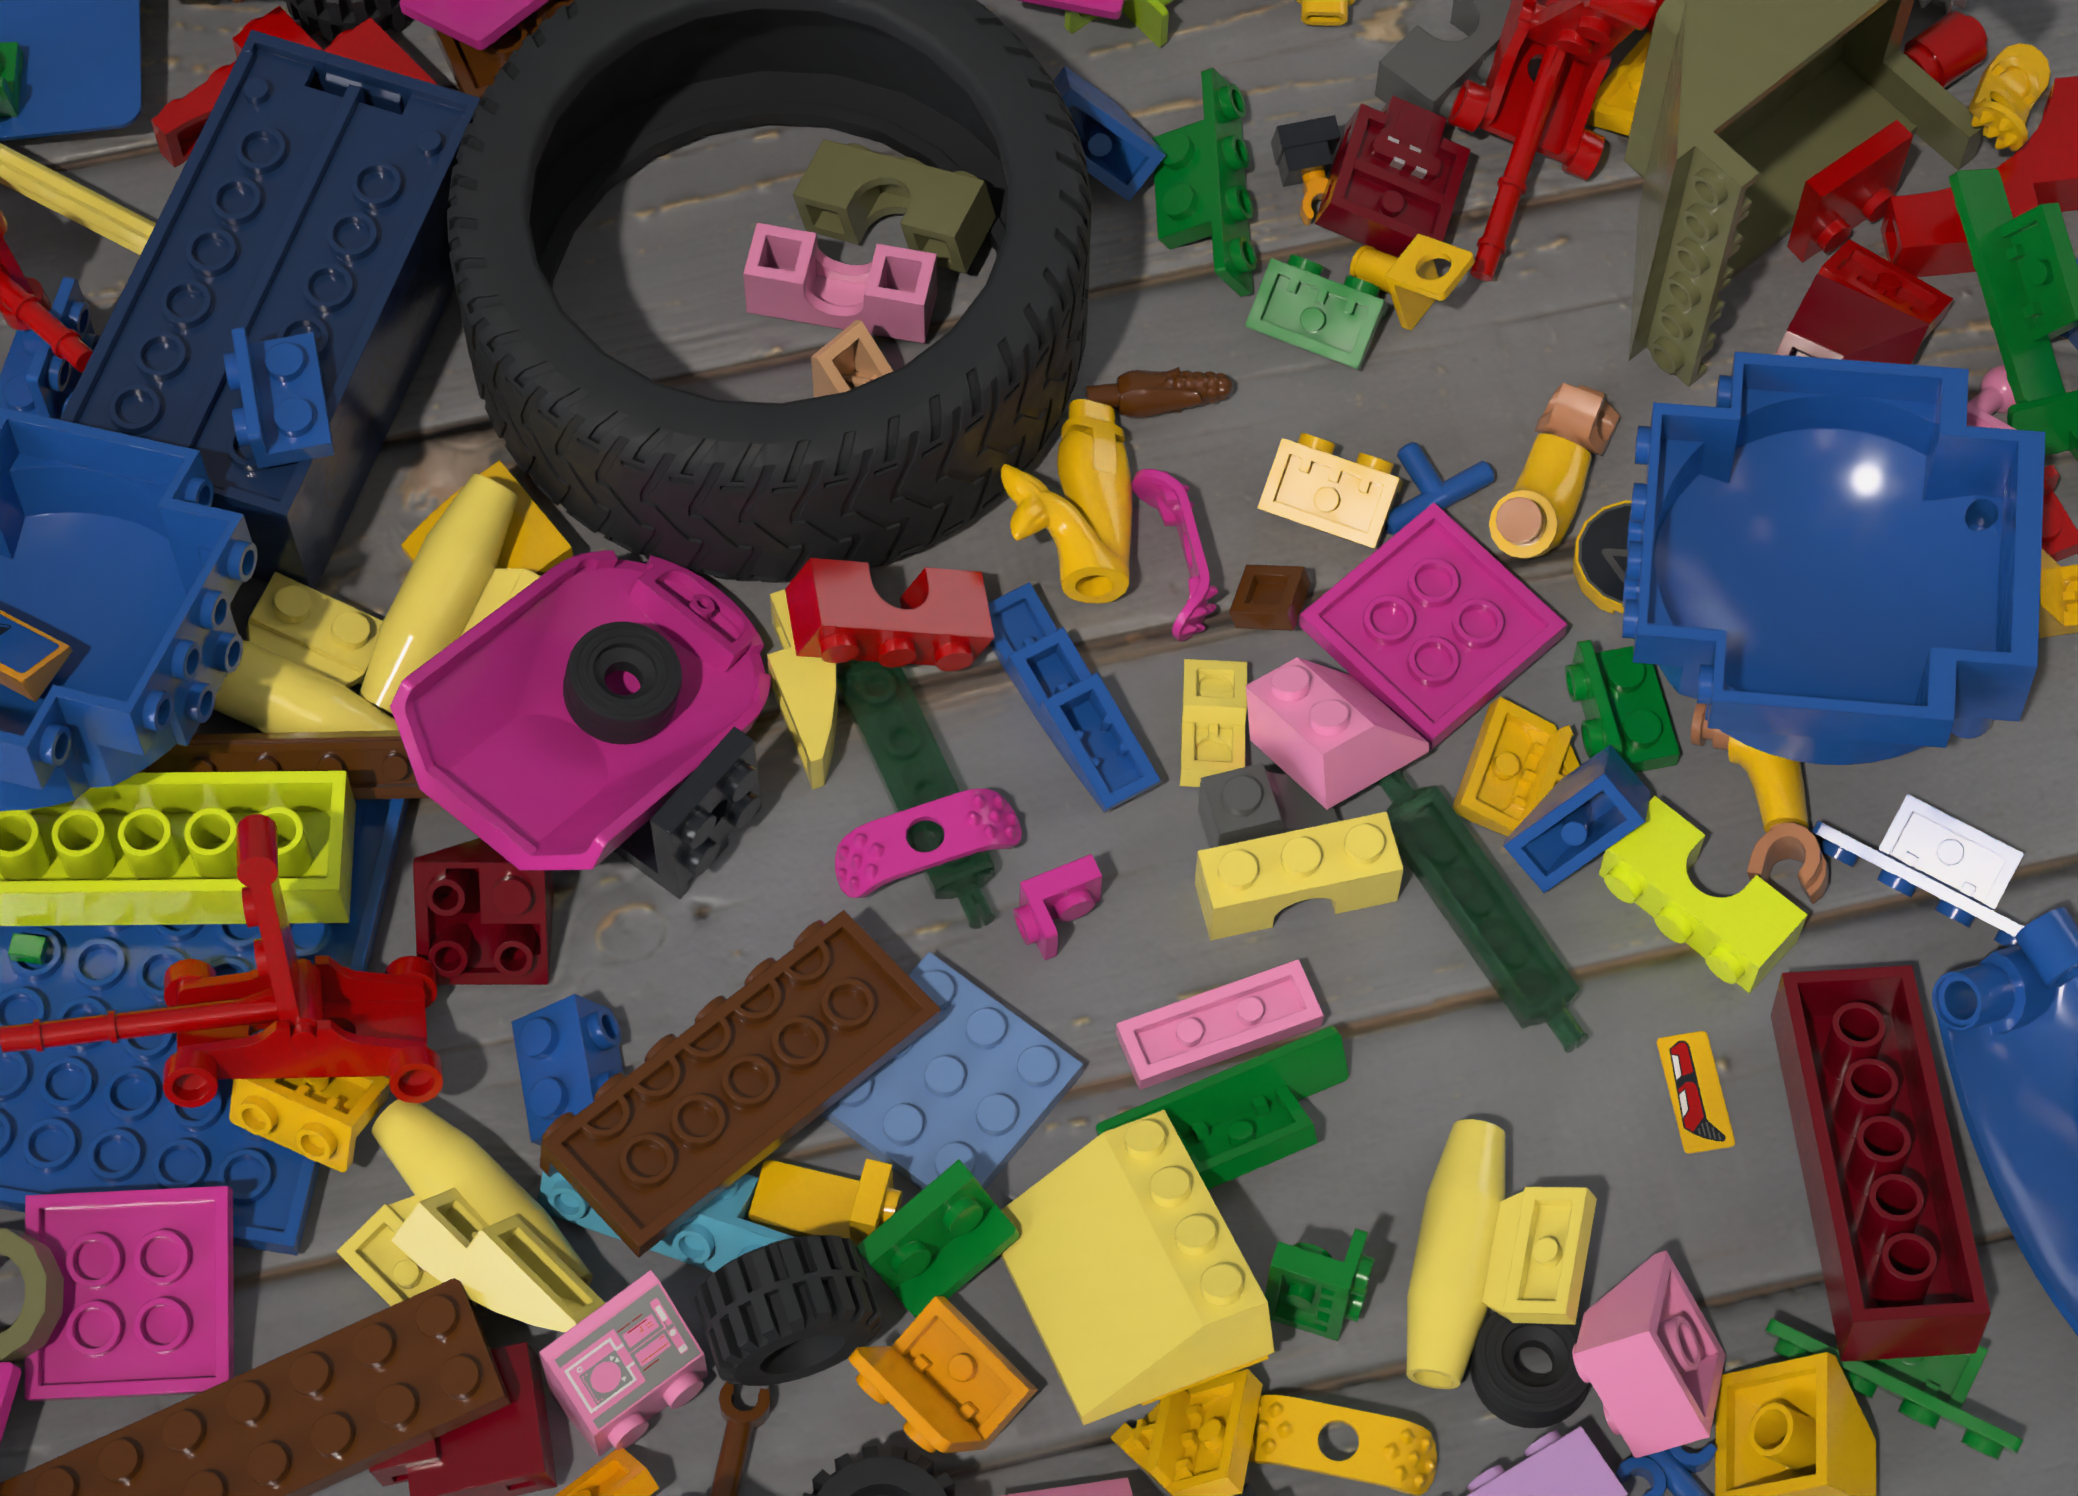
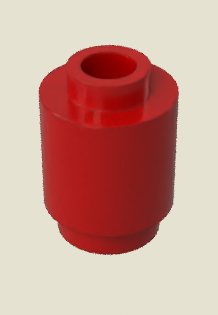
M1952 11L1905 44L1903 53L1945 88L1985 60L1987 55V34L1981 23L1974 17Z

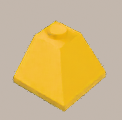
M1824 1352L1722 1374L1716 1402L1715 1447L1717 1450L1715 1452V1496H1876V1439L1835 1355Z

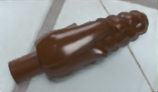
M1179 367L1169 371L1131 370L1118 376L1116 383L1086 386V399L1118 408L1122 416L1140 419L1163 413H1181V409L1186 407L1193 408L1197 405L1204 406L1208 403L1214 404L1220 400H1225L1233 390V383L1227 375L1223 373L1216 374L1212 371L1203 373L1187 370L1181 372Z

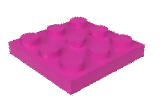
M1433 502L1300 614L1298 626L1360 684L1429 743V749L1432 750L1565 636L1567 623Z
M229 1186L26 1195L25 1233L50 1248L64 1277L63 1312L46 1345L25 1358V1400L41 1402L192 1395L234 1378L232 1188Z

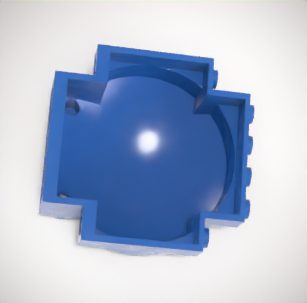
M1735 352L1731 376L1719 375L1716 407L1653 402L1650 426H1638L1635 464L1647 465L1646 484H1633L1627 535V569L1625 570L1622 607H1624L1622 638L1634 639L1633 663L1658 665L1678 694L1697 699L1698 704H1705V720L1708 721L1707 728L1719 729L1743 744L1770 755L1799 762L1820 765L1872 763L1895 758L1918 750L1923 746L1946 748L1950 733L1966 739L1979 737L1989 729L1992 720L2020 722L2038 667L2045 432L1967 426L1969 369Z
M0 407V610L69 645L73 650L37 702L0 684V811L28 810L54 806L78 799L89 788L114 786L150 766L176 744L188 746L199 724L206 722L211 716L219 688L227 674L234 672L241 661L243 640L238 635L230 603L242 582H247L254 573L257 564V548L252 543L244 514L211 507L214 489L212 481L208 479L200 450Z

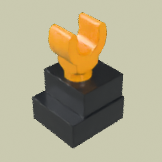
M1335 115L1277 126L1271 140L1275 164L1278 165L1282 186L1286 187L1304 183V198L1300 205V217L1306 226L1311 224L1314 217L1311 204L1323 198L1328 182L1327 176L1333 164L1331 155L1334 154L1341 138Z

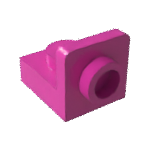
M1092 854L1020 882L1019 907L1013 909L1014 919L1026 945L1036 942L1044 960L1057 956L1058 932L1053 920L1057 918L1062 922L1075 920L1088 913L1095 903L1100 901L1102 874Z

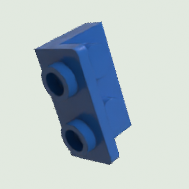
M245 327L231 329L235 351L223 353L230 390H241L243 407L232 409L239 447L251 445L258 469L335 455L314 332L249 343Z

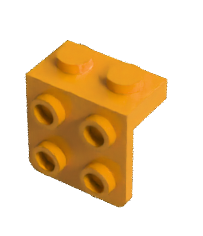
M935 1296L892 1346L857 1347L848 1357L849 1362L860 1372L855 1379L862 1390L882 1405L890 1403L907 1420L903 1424L906 1434L917 1445L930 1453H934L936 1450L942 1453L986 1450L1038 1390L945 1296Z

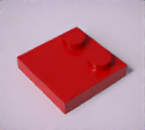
M1898 119L1805 181L1787 244L1789 250L1802 263L1821 250L1825 253L1834 251L1848 238L1852 229L1868 219L1870 222H1875L1885 215L1890 197L1896 196L1895 192L1913 139V135Z

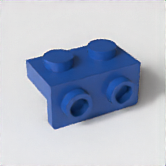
M576 994L511 1022L530 1139L532 1143L540 1146L543 1141L542 1136L557 1118L567 1112H573L577 1115L594 1102L596 1092L609 1078L623 1072L619 1049L621 1030L613 1012L608 1007Z

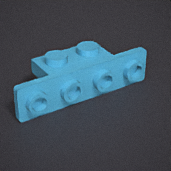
M543 1171L538 1203L550 1216L622 1240L559 1172L548 1177ZM744 1174L649 1250L711 1272H716L728 1262L749 1251L795 1237L744 1220L751 1207L759 1180L757 1177Z

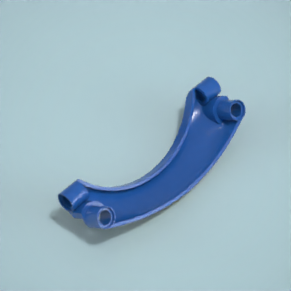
M2060 907L2041 915L2023 927L2015 936L2019 945L1996 950L1978 965L1942 975L1934 984L1932 1004L1937 1015L1942 1043L1961 1112L1988 1184L2033 1273L2056 1308L2078 1336V926L2066 907Z

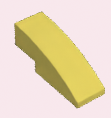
M783 589L770 594L772 624L782 646V650L767 654L769 675H771L770 686L813 790L825 785L834 751L838 718L836 663L825 662L822 658L796 656L786 592Z
M455 1188L420 1201L391 1239L415 1263L444 1283L456 1278L461 1281L469 1299L496 1313L533 1326L567 1332L605 1304L516 1214L489 1225Z

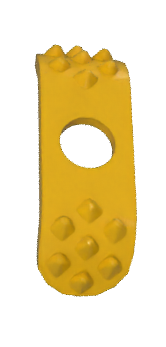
M2023 43L2007 46L1994 57L1981 76L1968 109L1973 114L1971 125L1972 127L1984 126L1983 135L1987 138L1997 137L1996 149L2009 148L2012 152L2017 151L2028 140V130L2025 126L2034 103L2048 86L2051 73L2048 59L2040 50L2033 45Z
M1262 1395L1260 1397L1248 1462L1285 1466L1378 1485L1408 1495L1420 1496L1427 1492L1433 1483L1437 1466V1451L1431 1432L1423 1426L1410 1421L1296 1397ZM1335 1422L1347 1424L1357 1434L1358 1449L1349 1459L1334 1461L1327 1458L1321 1452L1318 1445V1436L1320 1431L1328 1424Z

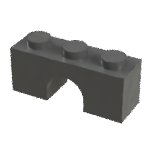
M1454 0L1450 23L1468 36L1459 41L1437 39L1417 25L1379 61L1375 96L1384 103H1387L1393 95L1443 116L1449 121L1453 102L1463 83L1469 79L1481 85L1483 83L1486 84L1511 0Z

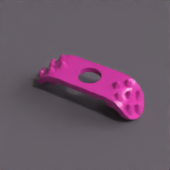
M1142 469L1135 474L1132 490L1139 499L1158 510L1164 526H1176L1190 574V579H1188L1189 600H1187L1186 605L1177 616L1172 627V636L1178 641L1184 642L1194 634L1205 630L1203 622L1206 616L1216 610V605L1208 603V599L1218 593V589L1210 585L1209 570L1192 512L1194 503L1189 501L1186 493L1189 491V486L1181 484L1166 471Z
M978 788L961 791L873 820L852 830L841 840L837 847L835 855L837 881L841 890L848 897L865 898L882 885L891 883L893 880L977 852L992 849H1011L1021 841L1022 830L1015 811L998 792ZM920 821H933L944 830V840L933 851H916L907 842V834L910 828Z

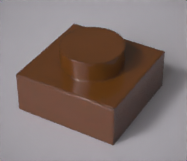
M1246 564L1229 610L1235 628L1294 631L1311 584L1305 567Z

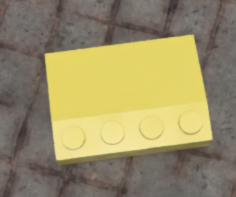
M1165 1110L1101 1133L1001 1210L1019 1231L1020 1236L1000 1256L1083 1426L1275 1352L1268 1301Z

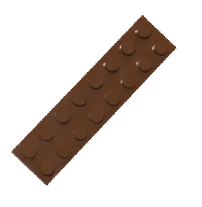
M453 1278L1 1482L0 1496H309L512 1403L472 1300L467 1297L461 1281Z

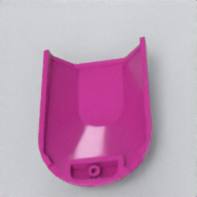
M614 550L587 552L566 559L532 582L408 675L401 682L390 708L420 790L519 870H593L656 814L734 726L745 734L751 729L768 698L771 675L765 673L760 655L764 647L760 635L744 612L720 589L694 572L650 555L645 564L617 559ZM633 622L655 630L671 644L680 661L682 685L673 716L660 732L642 742L626 745L611 744L590 736L573 721L564 702L563 681L572 649L587 632L606 623ZM614 671L604 679L607 687L619 695H631L640 689V683L637 678L626 671Z

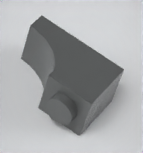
M1263 763L1201 778L1198 813L1210 848L1338 822L1334 806L1326 810L1288 774L1266 771Z

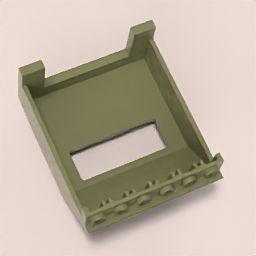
M1665 0L1655 17L1624 161L1645 180L1638 208L1629 361L1647 348L1652 359L1660 369L1668 374L1674 373L1688 387L1705 375L1708 367L1701 362V358L1713 349L1714 344L1712 342L1716 338V335L1709 328L1712 323L1721 317L1722 312L1720 310L1724 308L1725 304L1718 298L1719 292L1728 286L1735 276L1791 233L1806 180L1898 119L1912 135L1916 133L1958 171L1975 158L1984 126L1972 127L1973 114L1968 108L1900 50L1914 0Z

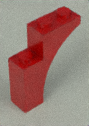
M2078 76L2055 78L2038 128L2012 157L1995 168L2000 173L2013 218L2040 204L2059 203L2061 212L2078 210ZM1951 187L1933 192L1890 197L1880 228L1887 261L1917 278L1976 272L1960 215L1955 206Z

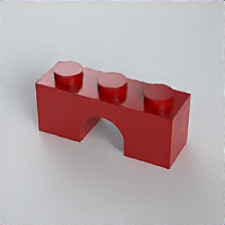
M810 558L785 588L796 656L822 658L823 661L828 663L858 660L879 662L885 667H901L907 664L936 666L942 671H957L968 668L994 639L983 575L979 571L925 567L900 596L901 609L888 604L878 595L871 581L868 562Z

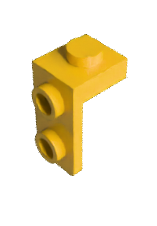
M867 1158L860 1181L774 1160H766L763 1163L749 1210V1221L796 1236H841V1238H849L854 1241V1244L857 1246L900 1209L903 1192L893 1188L892 1164Z

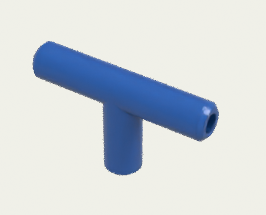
M1417 442L1406 444L1398 451L1397 457L1421 494L1390 510L1385 530L1394 536L1433 502L1443 510L1493 483L1495 473L1488 462L1480 461L1442 481Z

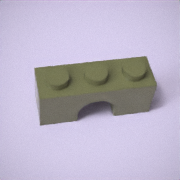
M823 139L793 193L803 225L808 232L859 245L873 222L886 215L904 214L900 225L908 249L937 254V266L962 273H967L996 218L985 180L978 179L968 172H950L924 165L922 162L911 157L896 158L873 152L860 144L849 143L845 145Z

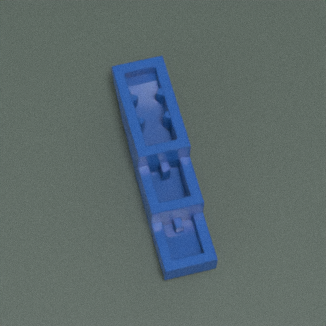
M1028 582L989 602L988 607L994 633V639L989 645L1041 727L1102 811L1105 813L1160 784L1161 780L1098 672L1091 675L1064 627L1057 629L1031 583Z

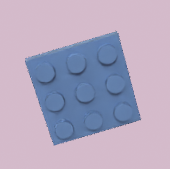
M928 952L908 976L941 1009L939 1021L820 1115L881 1161L892 1164L893 1170L920 1190L928 1186L958 1159L973 1174L983 1189L986 1190L1082 1076L1083 1063L931 952Z

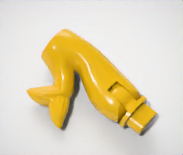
M1076 399L1069 403V419L1062 426V440L1059 443L1057 455L1058 476L1065 498L1050 492L1036 477L1008 464H1004L1001 468V479L1008 496L1017 505L1010 521V530L1013 538L1016 541H1020L1046 528L1057 547L1060 583L1063 592L1069 598L1078 602L1109 603L1125 594L1129 586L1132 483L1124 444L1125 436L1123 429L1115 424V410L1113 407L1087 399Z

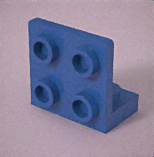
M64 276L50 313L68 329L75 330L81 336L82 341L94 351L100 336L95 334L90 320V305L84 301L78 280ZM32 329L17 330L0 374V407L60 420L82 372L76 370L65 359L58 358L52 352L51 346Z

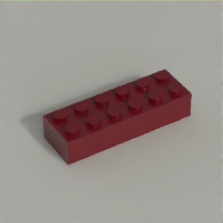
M1913 966L1782 973L1771 1012V1020L1841 1362L1975 1354L1991 1312Z

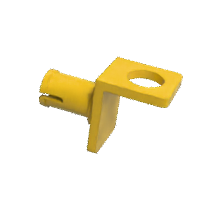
M1418 233L1399 258L1375 250L1374 247L1368 245L1361 246L1352 257L1349 273L1353 277L1380 287V290L1390 293L1401 327L1412 330L1435 300L1443 301L1450 295L1475 263V259L1470 251ZM1441 258L1451 262V267L1444 276H1438L1433 259Z

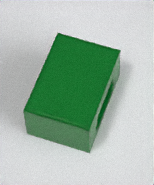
M13 933L8 955L13 961L43 965L48 942L46 937Z

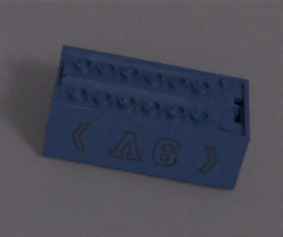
M251 30L60 420L200 450L208 479L212 481L214 489L211 507L244 514L252 543L257 548V564L252 578L269 583L274 573L278 572L316 590L454 290L455 282L449 257L451 249L448 243L447 209L451 207L448 201L453 167L458 164L456 156L465 128L473 122L471 117L481 98L255 30ZM245 327L249 343L314 332L335 455L258 469L251 445L239 447L232 409L243 407L241 390H230L223 353L235 351L231 329Z

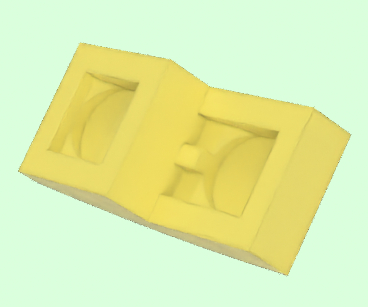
M1184 659L1180 786L1200 787L1202 777L1245 767L1247 662Z

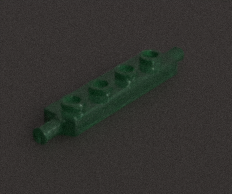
M848 661L851 668L843 674L836 676L837 686L895 813L960 792L902 668L885 667L879 662ZM920 821L910 828L907 839L914 850L930 852L942 844L945 833L942 827L933 821ZM988 851L977 852L923 870L935 899L958 898L971 929L981 928V918L985 926L993 922L996 916L992 912L981 889L995 876L994 863Z
M1400 769L1377 781L1392 802L1386 811L1398 852L1521 1028L1525 1029L1528 1026L1547 1023L1564 1047L1566 1053L1574 1051L1575 1045L1577 1048L1582 1046L1588 1040L1589 1035L1584 1032L1568 1009L1578 997L1579 986L1437 786H1429L1414 790Z

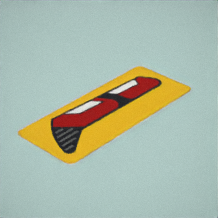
M1705 1031L1658 1038L1656 1043L1684 1152L1693 1154L1733 1147L1735 1139L1707 1033Z

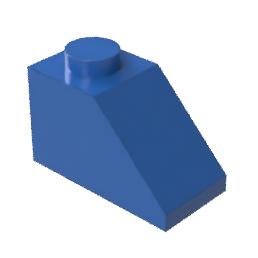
M1064 66L1053 82L1073 117L1074 126L1077 129L1086 157L1087 171L1094 178L1130 202L1166 156L1165 151L1110 97Z
M1609 745L1562 778L1504 840L1503 846L1541 891L1545 893L1646 821L1651 792L1616 750Z

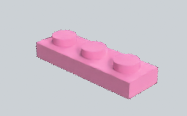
M1298 959L1116 1023V1036L1138 1088L1142 1090L1322 1026L1324 1015Z

